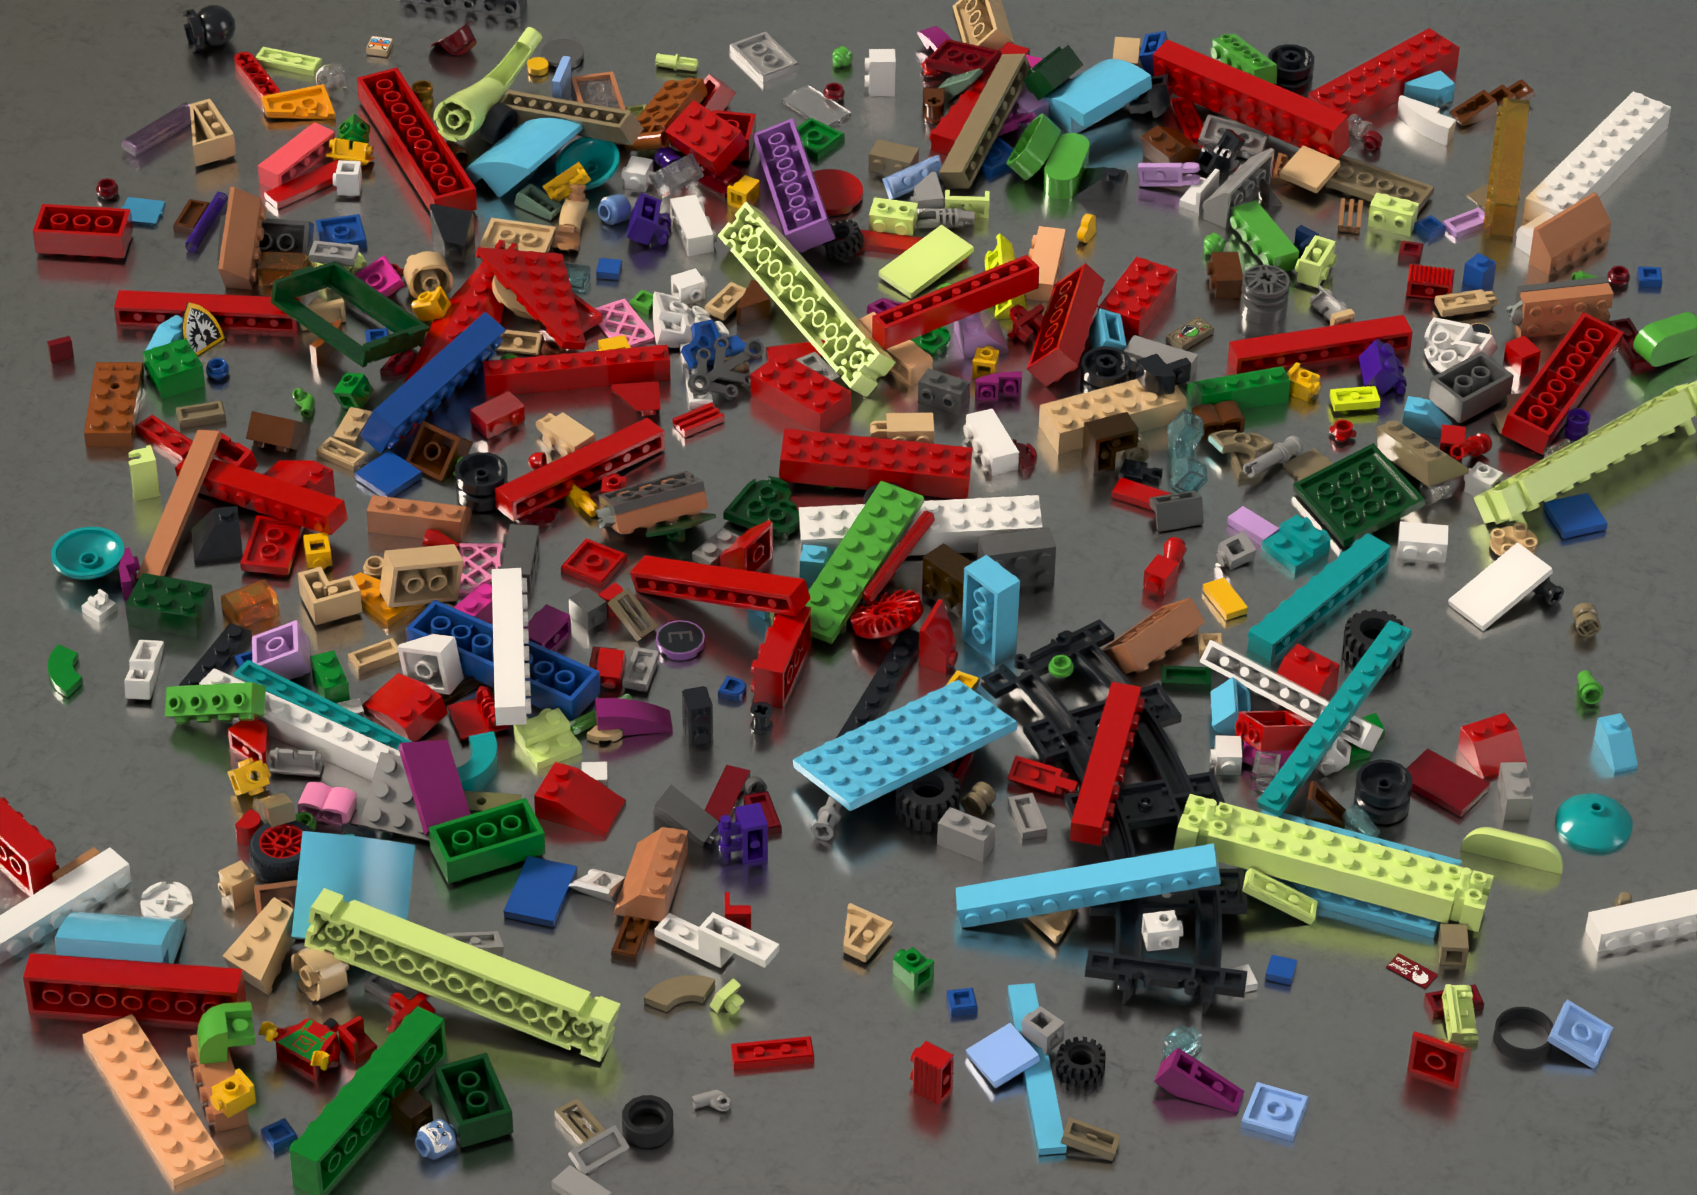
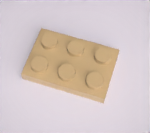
M491 218L479 247L495 249L498 241L504 240L506 250L512 243H516L519 246V251L548 253L555 238L556 227Z

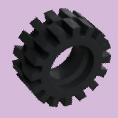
M843 219L842 223L836 221V225L833 226L831 224L836 239L823 243L831 259L836 258V260H840L841 257L843 260L847 259L848 255L850 257L854 256L853 253H858L860 251L859 248L864 246V236L855 221L853 222L849 219L847 222L846 219Z
M1073 1037V1042L1070 1039L1065 1040V1045L1062 1043L1057 1052L1056 1071H1058L1059 1078L1063 1077V1082L1065 1083L1070 1080V1086L1075 1087L1076 1083H1080L1079 1088H1084V1083H1087L1089 1087L1093 1086V1081L1098 1083L1100 1077L1103 1078L1106 1063L1105 1049L1102 1050L1100 1043L1096 1045V1040L1094 1039L1088 1042L1087 1037H1083L1082 1041H1079L1078 1037ZM1075 1059H1085L1090 1063L1078 1065L1072 1061Z

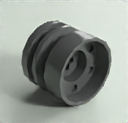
M1257 265L1249 268L1242 278L1241 314L1247 320L1257 324L1266 325L1281 321L1286 316L1290 286L1288 274L1283 269L1271 265Z

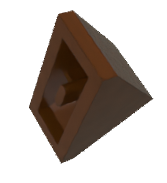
M751 280L737 306V325L740 326L770 317V299L754 280Z
M1316 781L1310 782L1305 819L1345 829L1347 810Z

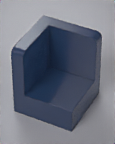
M1303 225L1296 228L1295 242L1293 243L1299 250L1298 259L1301 258L1315 235L1319 236V233Z

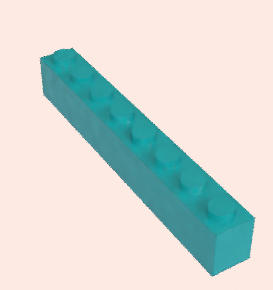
M1369 533L1361 539H1357L1348 550L1341 552L1337 559L1331 564L1328 563L1319 574L1312 576L1307 584L1302 588H1298L1289 599L1282 601L1277 609L1272 613H1268L1260 623L1250 628L1248 632V649L1269 662L1274 661L1389 564L1391 546Z

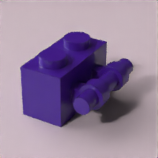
M640 193L631 212L627 238L637 243L648 245L654 234L659 244H666L670 237L669 229L672 220L669 213H660V199Z
M1375 339L1359 356L1364 387L1376 386L1377 392L1381 396L1391 387L1395 388L1398 394L1405 393L1407 381L1405 376H1403V364L1399 358L1395 357V350L1390 344Z
M760 803L735 807V822L733 823L730 816H721L720 823L718 824V833L721 835L718 841V849L721 851L723 858H729L731 852L738 851L743 865L768 860V823Z

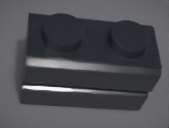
M701 686L684 689L682 691V720L688 745L694 746L711 743L713 741V704L707 687Z

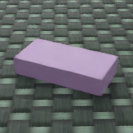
M1479 207L1443 221L1446 230L1455 238L1489 226L1492 223V219Z
M1244 506L1227 517V525L1238 532L1245 531L1247 536L1259 545L1265 539L1279 532L1278 527Z

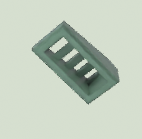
M979 68L950 77L939 88H945V98L948 101L952 100L974 83L983 71Z
M531 183L517 193L514 202L519 208L550 221L561 213L563 206L554 199L551 200L547 194Z

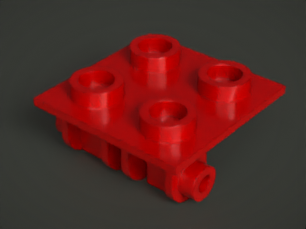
M480 686L477 689V698L447 705L448 712L461 741L469 739V736L492 731L497 732L510 728L509 725L496 726L495 694L491 693L490 688Z

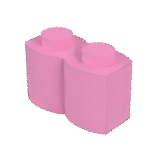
M308 782L298 802V813L308 812L315 818L316 822H324L328 825L342 828V824L350 822L357 807L356 792L348 788H332L321 782Z

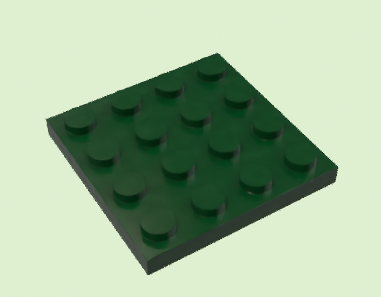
M1374 443L1293 484L1295 493L1343 547L1354 543L1357 539H1361L1367 533L1371 534L1425 506V499Z

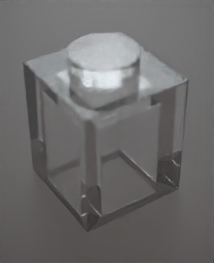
M1256 751L1250 790L1259 792L1266 790L1280 770L1281 755Z

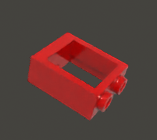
M1291 710L1239 711L1235 730L1236 736H1241L1243 741L1259 751H1286L1296 749L1313 723Z

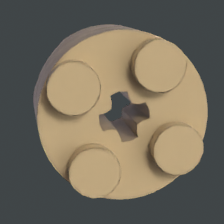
M425 251L407 258L403 275L408 289L414 298L418 299V296L426 291L434 292L439 286L442 287L445 294L451 292L454 285L453 276L446 260L439 252Z
M307 947L292 955L293 973L298 971L301 979L296 982L309 1000H322L348 987L346 971L349 970V963L336 959L334 952L329 950L323 952Z

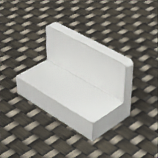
M1214 169L1207 179L1200 177V183L1191 185L1181 197L1179 207L1199 214L1203 209L1202 206L1205 199L1210 197L1219 185L1220 170Z

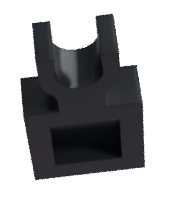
M1124 459L1119 472V480L1122 477L1141 484L1143 481H1147L1152 485L1159 486L1163 469L1147 468L1148 463Z

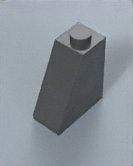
M672 785L668 787L655 804L653 815L672 828L687 830L688 838L701 847L706 842L711 844L719 834L717 828L720 822Z

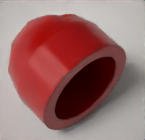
M536 452L529 457L528 464L532 470L547 465L545 452Z

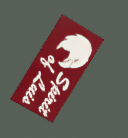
M1399 953L1386 966V968L1425 989L1438 976L1437 973Z

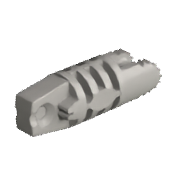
M959 208L918 209L919 217L935 218L920 220L918 222L919 228H938L940 225L946 228H963V226H970L975 223L974 211H963V209Z

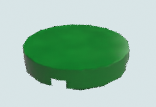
M943 326L915 337L911 341L933 357L941 355L948 350L950 335L948 329Z

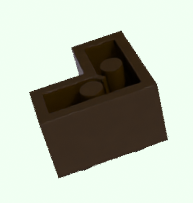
M1128 412L1084 423L1082 459L1093 476L1115 470L1116 452L1138 447L1139 428Z

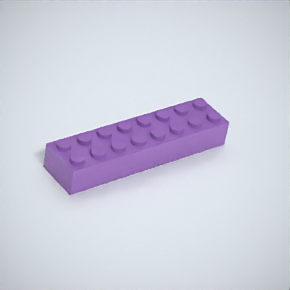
M793 118L752 134L787 240L801 253L836 239L802 138Z

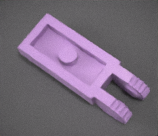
M1194 162L1184 164L1138 163L1139 186L1196 185L1201 182L1199 175L1187 174L1183 176V173L1198 172L1200 165Z

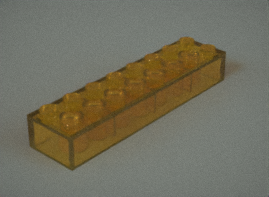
M1504 98L1503 106H1498L1484 214L1488 216H1484L1483 229H1487L1486 238L1513 241L1529 100Z

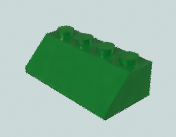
M1283 366L1195 381L1186 384V390L1195 407L1203 404L1215 405L1223 401H1236L1240 410L1288 402L1290 379Z

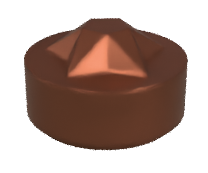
M547 340L544 342L541 352L545 356L565 353V349H562L555 341Z

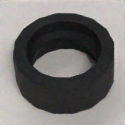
M502 102L496 103L484 119L480 129L481 138L493 145L512 130L516 121V110Z
M642 1095L630 1100L622 1110V1133L626 1140L635 1146L653 1148L662 1145L670 1139L673 1133V1110L670 1104L663 1098L654 1095ZM643 1114L657 1115L664 1120L662 1124L652 1129L639 1128L631 1123L633 1119Z

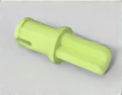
M657 53L655 60L657 62L655 63L656 67L672 68L674 71H677V69L697 71L699 66L697 59L680 57L679 54L673 56Z

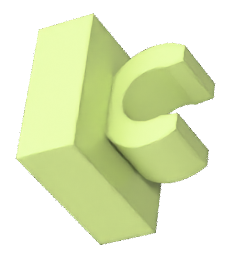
M733 978L716 993L710 1007L718 1013L725 1006L726 1010L734 1015L740 1010V1005L744 1003L742 997L737 994L741 985Z

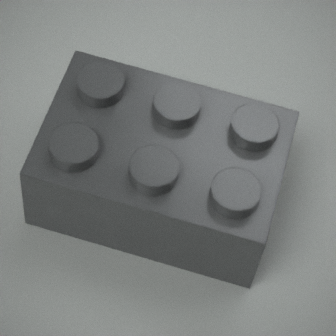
M1481 351L1432 377L1428 400H1432L1436 406L1457 422L1462 423L1503 401L1506 395L1511 394L1514 375Z
M1050 528L978 537V559L988 555L1008 572L1015 575L1020 580V587L1054 583L1056 545Z

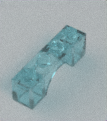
M1183 409L1167 426L1171 488L1176 493L1192 490L1198 492L1208 481L1207 466L1194 459L1197 445L1204 435L1203 419Z

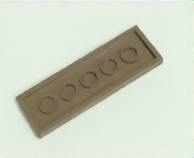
M1344 155L1338 159L1340 161V168L1324 185L1372 202L1376 192L1400 199H1407L1419 203L1418 213L1434 193V186Z

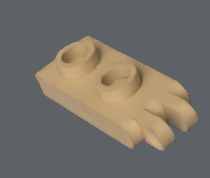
M1479 289L1435 296L1434 303L1441 317L1486 311L1492 306H1496L1499 301L1493 291L1484 292V290Z

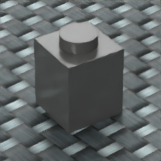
M586 587L569 597V615L585 629L590 630L607 620L606 601Z

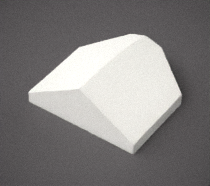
M590 869L587 875L574 880L569 884V887L586 895L615 903L625 877Z

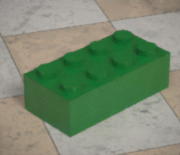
M526 798L429 827L430 849L448 884L527 859V856L537 857L545 854V833Z

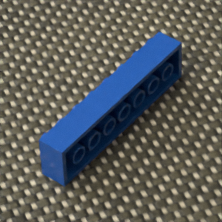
M483 313L374 409L360 436L380 454L387 448L392 450L402 435L406 437L413 430L415 423L421 424L428 416L427 413L430 410L434 412L441 405L443 398L448 400L455 392L457 386L461 388L468 381L471 373L476 375L483 367V361H491L497 353L494 350H497L503 343L502 336L506 329L488 313Z
M433 600L406 628L407 642L432 634L455 637L462 673L468 677L473 676L475 680L494 688L493 625L437 600ZM529 641V644H524V646H529L530 661H525V663L530 665V678H526L525 681H530L531 696H526V699L531 698V704L543 710L546 708L551 710L559 708L568 721L576 719L600 694L599 671Z

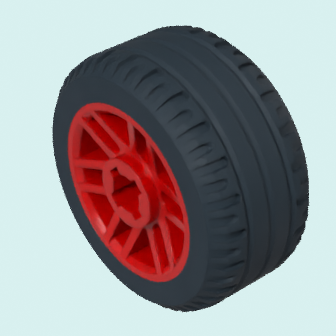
M292 821L275 827H271L267 823L257 829L249 843L251 867L255 871L256 876L269 884L298 880L302 832H313L312 829L299 821Z

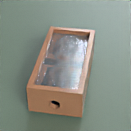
M613 71L571 77L572 101L626 110ZM614 142L617 146L622 145V143Z

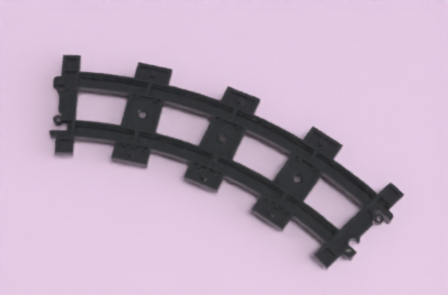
M1100 619L1074 632L1065 630L1059 633L1056 641L1051 639L1050 644L1032 652L1028 659L1024 654H1017L1014 659V666L1017 669L1024 670L1020 676L1017 677L1006 665L1002 664L997 670L981 677L980 684L995 699L1013 691L1038 719L1023 725V733L1044 764H1050L1067 758L1081 783L1087 769L1111 682L1132 685L1111 659L1099 648L1113 641L1115 633ZM1065 655L1071 659V662L1094 684L1106 699L1068 711L1040 677L1049 673L1048 667L1053 657ZM1159 683L1141 688V697L1145 698L1142 713L1138 712L1137 714L1140 715L1138 730L1133 729L1135 738L1149 758L1159 780L1120 786L1118 800H1113V803H1115L1113 818H1108L1107 820L1110 821L1108 836H1103L1109 861L1136 857L1130 829L1177 822V825H1179L1189 794L1214 799L1217 802V806L1220 802L1225 803L1213 771L1187 775L1178 754L1163 730L1164 727L1180 723L1182 715ZM1080 792L1064 795V803L1071 820ZM1243 868L1219 869L1221 884L1171 892L1172 896L1169 898L1159 894L1089 906L1090 916H1116L1115 953L1088 951L1085 977L1117 981V988L1123 991L1122 1004H1126L1133 994L1135 979L1142 980L1144 988L1149 986L1173 989L1184 988L1185 994L1189 996L1196 995L1198 985H1200V997H1203L1202 1015H1206V1011L1213 1002L1214 994L1244 998L1248 971L1220 968L1222 914H1247L1248 912L1247 894L1242 891L1245 880ZM1174 910L1175 915H1194V964L1141 957L1143 914Z

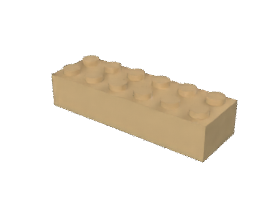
M1135 379L1042 404L1039 411V427L1059 455L1083 447L1085 422L1128 412L1139 428V432H1144L1184 421L1187 399L1177 385H1175V391L1172 394H1156L1146 390Z

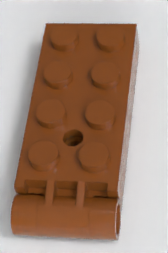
M686 78L680 81H666L659 92L654 95L651 102L645 106L643 112L637 117V120L644 129L633 145L624 144L625 149L628 152L667 148L670 141L665 130L693 100L700 104L708 94L703 79Z
M96 362L84 429L86 447H133L135 425L137 424L144 380L143 362Z

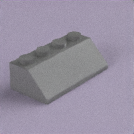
M1270 148L1250 157L1244 164L1238 167L1233 175H1229L1227 180L1221 186H1218L1210 197L1205 199L1202 206L1204 210L1203 219L1226 229L1231 224L1230 218L1232 217L1234 206L1255 201L1271 185L1275 149Z

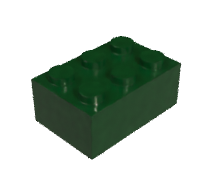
M142 573L125 604L128 627L198 639L214 608L212 585Z
M487 1053L434 1067L436 1090L450 1123L457 1131V1139L461 1148L513 1133L512 1110Z

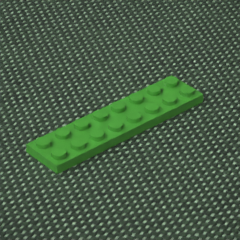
M880 481L809 589L811 599L805 606L812 607V637L831 644L834 642L862 599L863 590L887 560L923 505L924 497L922 495Z

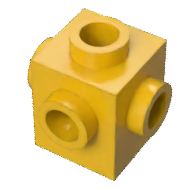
M252 758L240 761L238 762L239 768L227 772L236 796L249 792L250 796L263 792V786L270 784L268 779L271 777L268 766L262 763V760L254 762Z

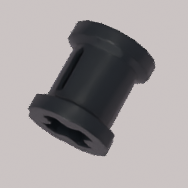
M1550 577L1532 590L1535 594L1543 596L1549 605L1558 603L1564 594V589L1553 584L1550 581Z
M757 702L750 709L751 716L753 717L750 728L754 734L767 735L773 729V723L770 720L773 708L769 703Z

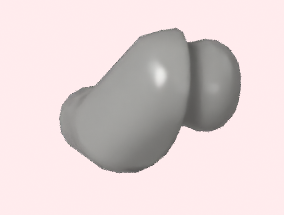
M719 1090L691 1096L694 1109L710 1106L718 1111H727L732 1105L730 1096Z

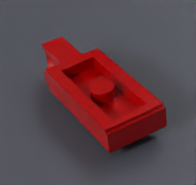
M1015 755L1007 780L1059 796H1062L1064 791L1067 793H1078L1080 787L1078 782L1068 779L1069 774L1064 772L1063 769Z

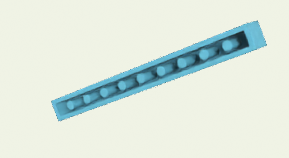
M1213 843L956 888L957 913L962 928L1208 887L1221 884L1219 862Z

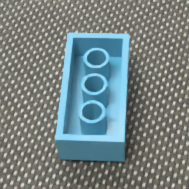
M985 555L964 568L962 641L995 666L1014 655L1017 651L1020 580L1004 569L998 562Z

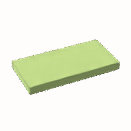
M940 225L879 270V277L912 299L974 252V247L943 225Z

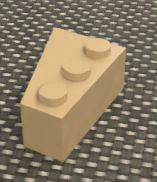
M211 99L190 104L195 167L236 155L234 133Z
M275 897L223 954L228 967L243 969L244 980L270 996L273 990L271 986L276 975H279L282 970L281 964L285 955L290 952L295 938L292 937L294 910Z

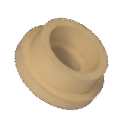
M380 556L369 557L363 566L364 573L374 578L381 577L384 559Z

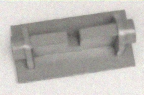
M1318 285L1320 293L1310 297L1311 306L1319 313H1324L1323 315L1328 321H1330L1331 314L1349 309L1343 301H1337L1336 296L1331 290H1325L1320 285Z
M276 748L270 751L272 763L269 771L270 773L320 776L324 757H322V753H317L316 750H298V755H294V750Z

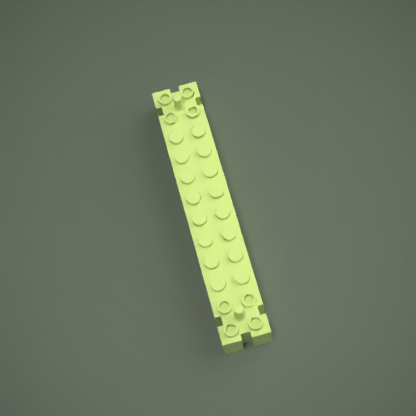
M745 202L735 214L737 219L733 224L728 222L718 234V237L726 246L731 248L730 251L836 373L842 375V380L849 388L867 398L878 385L876 379L885 376L896 362L886 351L881 349L882 347L872 338L869 331L776 226L769 223L768 217L761 210Z
M1697 381L1671 388L1661 396L1651 399L1495 485L1494 488L1473 497L1484 523L1495 522L1497 525L1507 520L1509 522L1515 520L1516 523L1521 522L1527 525L1522 514L1523 511H1532L1540 507L1539 502H1548L1555 499L1557 492L1561 491L1563 493L1574 488L1573 483L1577 481L1582 483L1589 480L1591 473L1595 472L1597 474L1607 470L1609 463L1616 464L1625 459L1624 455L1627 453L1629 455L1642 450V445L1645 444L1647 446L1659 440L1658 436H1666L1675 432L1674 427L1684 426L1687 435L1696 433L1691 418L1694 416L1697 418Z
M1189 794L1184 814H1182L1177 828L1173 849L1178 850L1214 843L1218 862L1247 870L1252 868L1265 875L1448 924L1449 920L1459 922L1458 925H1467L1468 930L1479 932L1494 875L1475 870L1472 873L1470 868H1463L1220 802L1217 806V802L1214 799Z
M326 888L322 890L311 906L308 921L311 925L307 930L304 944L308 948L323 952L325 950L332 951L336 959L565 1049L571 1050L574 1046L581 1049V1055L598 1062L602 1060L612 1043L615 1030L613 1025L617 1020L621 1005L618 1002L602 996L591 998V992L362 902L353 900L348 903L344 901V895Z

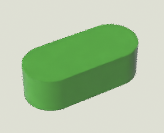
M1040 114L1025 128L1006 164L1023 180H1028L1047 160L1061 133V129L1045 114Z
M1065 133L1058 137L1044 167L1043 189L1048 196L1055 199H1068L1077 194L1085 169L1089 163L1090 143L1085 136L1077 133Z
M1684 312L1646 325L1634 340V351L1654 367L1696 355L1697 316L1693 312Z

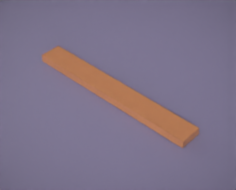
M197 430L137 574V581L142 573L165 576L222 435L220 431Z

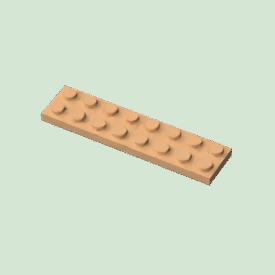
M133 1014L83 1034L84 1043L174 1186L225 1165L223 1155Z

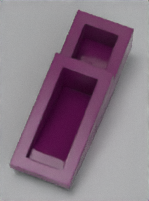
M595 698V715L598 730L622 729L623 736L673 732L671 714L668 709L630 699Z

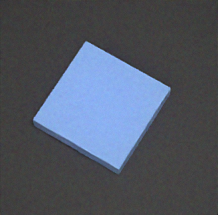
M569 56L562 57L553 77V98L569 100L571 57Z
M1567 999L1562 1006L1547 1041L1594 1069L1599 1062L1614 1027Z
M1011 1023L966 1049L969 1059L994 1088H997L1040 1061L1039 1054Z
M1257 1082L1242 1118L1241 1127L1294 1142L1309 1103V1096Z

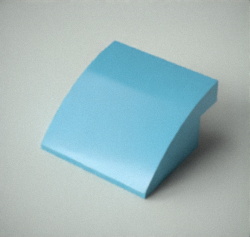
M1107 59L1101 61L1056 87L1043 97L1049 103L1048 118L1067 133H1079L1152 89L1151 75L1140 67L1124 60Z
M538 118L526 121L507 133L465 168L464 171L473 185L483 178L498 198H500L583 129V126L557 118Z
M303 831L292 937L295 939H306L307 930L311 923H308L311 906L324 888L344 895V901L348 903L356 900L408 920L415 845L366 837Z
M72 912L64 919L55 936L56 955L173 964L187 926L186 922L182 919Z

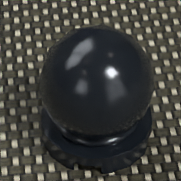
M208 5L198 13L194 9L183 11V17H187V24H184L185 35L188 44L194 45L192 48L193 52L203 50L204 44L208 46H222L233 38L236 30L235 19L226 8L219 5Z

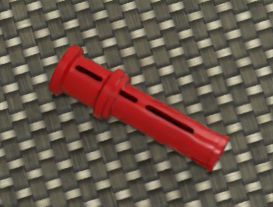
M1485 433L1470 436L1465 442L1453 445L1450 449V455L1452 458L1455 457L1456 460L1467 456L1477 457L1491 450L1492 440Z

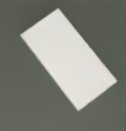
M1517 542L1448 600L1449 606L1484 631L1553 574V570Z

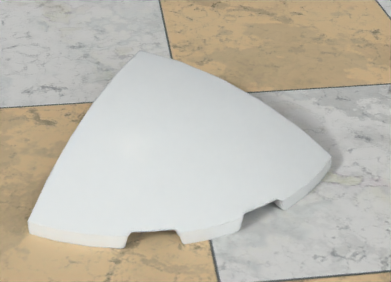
M654 291L653 325L656 344L667 345L670 348H680V344L691 343L693 335L690 328L692 324L711 320L709 318L710 313L699 306L689 308L686 304L682 303L681 298ZM721 321L714 322L721 336L728 338L730 333Z
M1435 317L1430 322L1424 336L1426 341L1425 355L1428 362L1439 373L1481 351L1491 357L1498 348L1493 335L1475 332L1470 324Z

